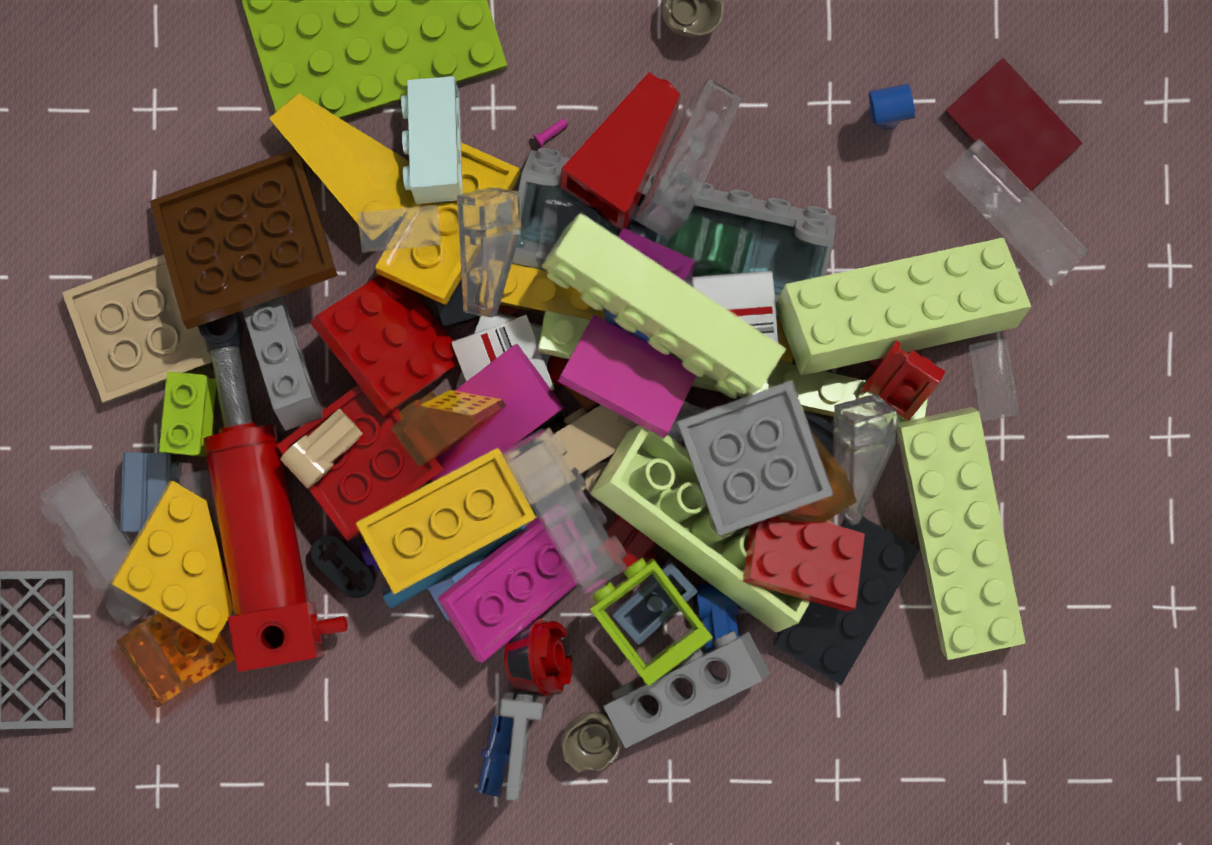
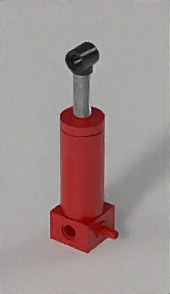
M233 313L227 316L230 321L229 330L221 336H215L212 333V321L202 324L198 328L201 335L205 338L207 352H210L211 358H213L212 363L215 380H217L219 402H221L222 419H224V428L219 429L220 433L204 437L203 443L205 454H208L206 460L235 615L228 617L237 671L243 672L324 656L322 636L346 632L348 630V623L345 616L319 620L315 601L309 602L285 468L284 463L280 460L282 453L276 446L280 443L278 442L277 425L259 426L258 422L253 423L252 419H250L252 414H250L249 399L246 397L248 392H246V382L243 380L245 379L243 375L244 370H242L241 353H239V347L242 346L240 337L242 321L237 313ZM273 626L280 627L284 632L285 640L280 647L273 645L269 639V632Z

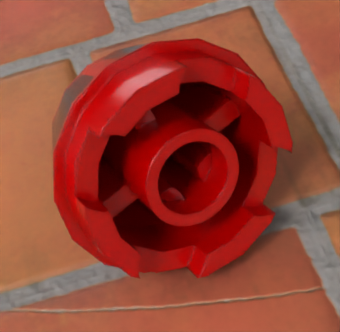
M544 619L536 620L506 643L504 666L514 688L550 697L555 692H563L562 685H569L571 683L573 672L572 655L565 656L561 638L568 635L560 622H547Z

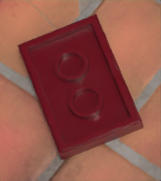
M1004 58L999 60L944 111L1023 197L1083 144Z

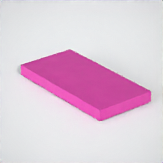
M515 344L455 390L501 400L474 415L447 411L454 408H444L447 410L432 408L411 424V426L444 469L431 479L434 482L496 448H499L503 455L561 411L564 406L520 346ZM449 395L447 397L455 398L457 396ZM458 401L456 403L464 404L466 402ZM452 404L450 406L458 407L460 405ZM467 407V408H465V409H471V410H473V409H475V408ZM461 410L459 412L468 413L469 411Z
M554 503L440 595L437 600L475 661L483 663L599 566L562 504Z

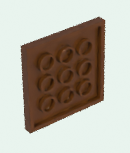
M295 149L150 201L182 322L187 330L338 276L302 158Z

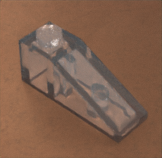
M491 187L457 195L463 309L466 313L490 318L497 315L521 234L519 191Z
M877 394L834 405L832 489L834 495H832V507L852 525L860 522L895 447L896 428L898 427L896 410Z

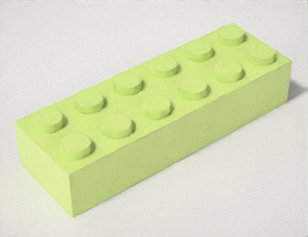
M581 213L565 228L541 266L549 271L547 277L563 288H568L569 285L582 293L581 299L586 304L597 310H602L604 307L616 315L615 322L621 327L633 333L639 330L650 338L648 343L653 348L666 355H669L670 352L674 353L684 360L682 365L688 371L700 377L706 374L717 382L716 388L720 392L733 399H736L737 396L744 398L761 390L786 349Z
M1004 237L785 284L775 304L800 376L883 358L896 341L901 343L900 349L910 352L911 350H919L1017 328L1032 307Z
M973 407L895 423L941 652L948 660L1026 644L980 412Z
M640 425L628 431L590 494L777 633L799 623L810 601L743 582L750 525L720 536L718 535L688 450L667 435L663 438Z

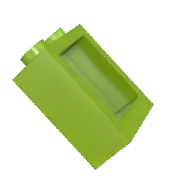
M641 558L623 572L627 578L614 587L609 582L591 596L595 602L589 607L639 675L650 686L713 637L656 561L652 558L646 563ZM653 574L693 628L647 663H644L605 609Z

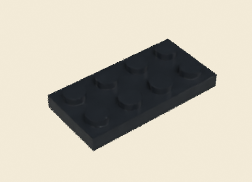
M850 510L841 527L865 534L856 609L846 612L810 601L799 623L780 631L773 644L777 649L841 686L920 550L853 510Z

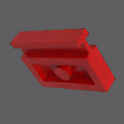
M896 341L867 378L860 391L864 394L870 391L877 396L875 401L910 421L941 382L946 371L933 364L928 358L922 357L912 350L908 354L899 348L901 343Z

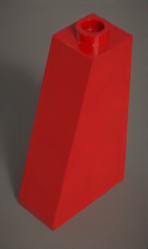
M648 72L562 167L560 187L587 207H598L597 214L621 231L624 228L626 229L678 114L680 93L668 80L659 79Z

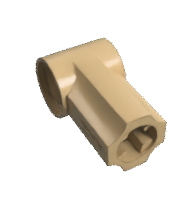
M338 409L309 437L305 435L284 453L280 460L308 489L333 467L334 464L332 462L343 452L347 451L363 433L341 409Z

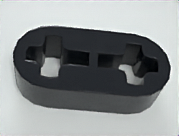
M326 535L314 542L311 549L313 562L345 595L351 598H361L372 591L375 584L374 573L342 539L337 536ZM323 543L328 546L334 543L337 544L339 548L336 551V555L344 562L340 567L332 560L323 562L320 559L323 554L320 547ZM346 567L355 574L361 571L366 574L363 580L366 585L364 590L358 587L353 590L349 589L347 585L351 580L343 572Z

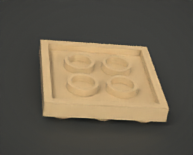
M164 254L62 292L102 403L110 402L166 381L167 371L187 373L213 362L211 353L207 352L205 338L201 335L198 326L187 330L182 322Z

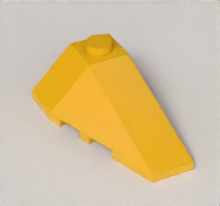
M300 93L269 118L372 241L402 217L411 207L414 197L411 190H405L403 181V167L410 165L399 154Z

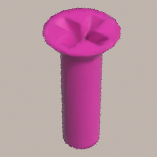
M562 118L540 134H532L539 147L542 148L544 142L568 127V124Z

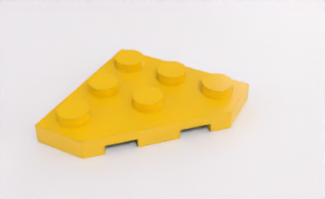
M169 481L109 584L202 639L214 644L233 611V605L207 501L178 483Z

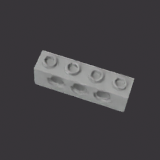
M284 295L242 310L273 409L285 431L323 417Z
M735 631L723 635L713 641L716 648L704 654L700 648L681 661L682 665L668 671L650 686L644 683L635 688L633 683L630 682L611 692L614 699L603 707L625 749L768 677L771 673L749 631L738 637ZM712 661H720L726 666L727 678H719L714 675L711 669ZM678 678H685L691 682L693 686L692 695H685L678 689ZM644 695H651L656 698L659 704L658 712H652L645 707Z

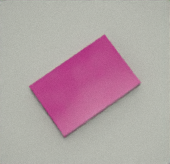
M593 314L558 382L665 438L697 375L683 367V362L679 359L661 353L649 343Z

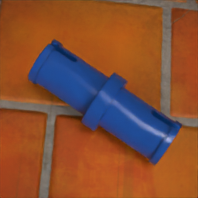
M492 715L493 720L487 747L482 749L481 757H484L476 792L501 797L507 762L510 763L509 753L512 743L514 719Z

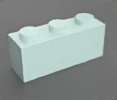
M455 77L407 80L408 95L401 96L403 118L408 119L409 130L402 131L404 154H409L410 165L403 167L405 190L412 191L416 204L463 200L460 93Z

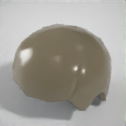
M663 0V19L668 28L678 36L687 39L707 36L713 33L723 22L725 5L722 0Z
M599 712L579 714L567 724L561 739L564 760L579 773L584 770L601 772L618 758L623 745L610 718Z

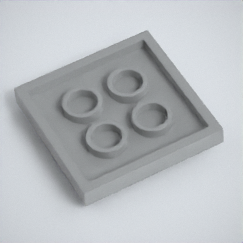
M793 380L678 421L719 536L834 495Z

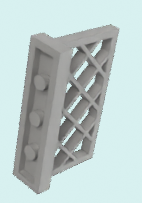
M73 570L0 571V730L73 728ZM1 579H18L30 591L12 607L1 596ZM25 579L41 580L32 587ZM47 579H65V595L54 606L36 591ZM32 594L49 609L34 627L16 611ZM64 602L65 618L57 611ZM1 603L10 610L2 619ZM12 614L30 630L14 647L1 635V625ZM52 614L65 624V635L54 646L37 631ZM32 634L36 635L50 649L34 666L17 651ZM64 641L65 657L57 650ZM1 642L10 650L2 659ZM52 653L65 663V674L54 685L37 670ZM12 654L17 656L30 669L14 686L1 675V665ZM32 673L50 688L34 705L17 690ZM1 681L10 689L2 698ZM64 681L65 696L57 689ZM54 692L65 703V720H48L37 708ZM12 693L30 708L19 721H2L1 705ZM34 712L41 720L26 719Z
M507 690L501 700L500 716L514 717L506 800H519L524 782L530 719L541 720L545 710V696Z

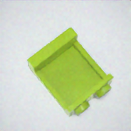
M167 371L159 452L206 457L208 455L205 454L203 438L214 435L218 396L217 380L200 374Z

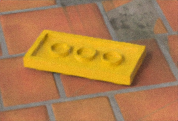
M462 142L463 200L416 204L414 200L375 266L377 274L444 305L449 301L521 177L520 168Z
M496 448L360 520L356 525L392 593L395 595L535 520L536 516L499 448Z

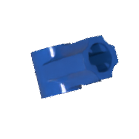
M909 84L869 91V113L871 123H874L875 126L879 125L882 130L896 128L901 121L915 118L914 101Z
M710 583L696 585L699 619L703 620V625L713 637L704 644L705 653L716 648L713 643L714 640L729 632L735 631L738 637L736 616H739L738 604Z

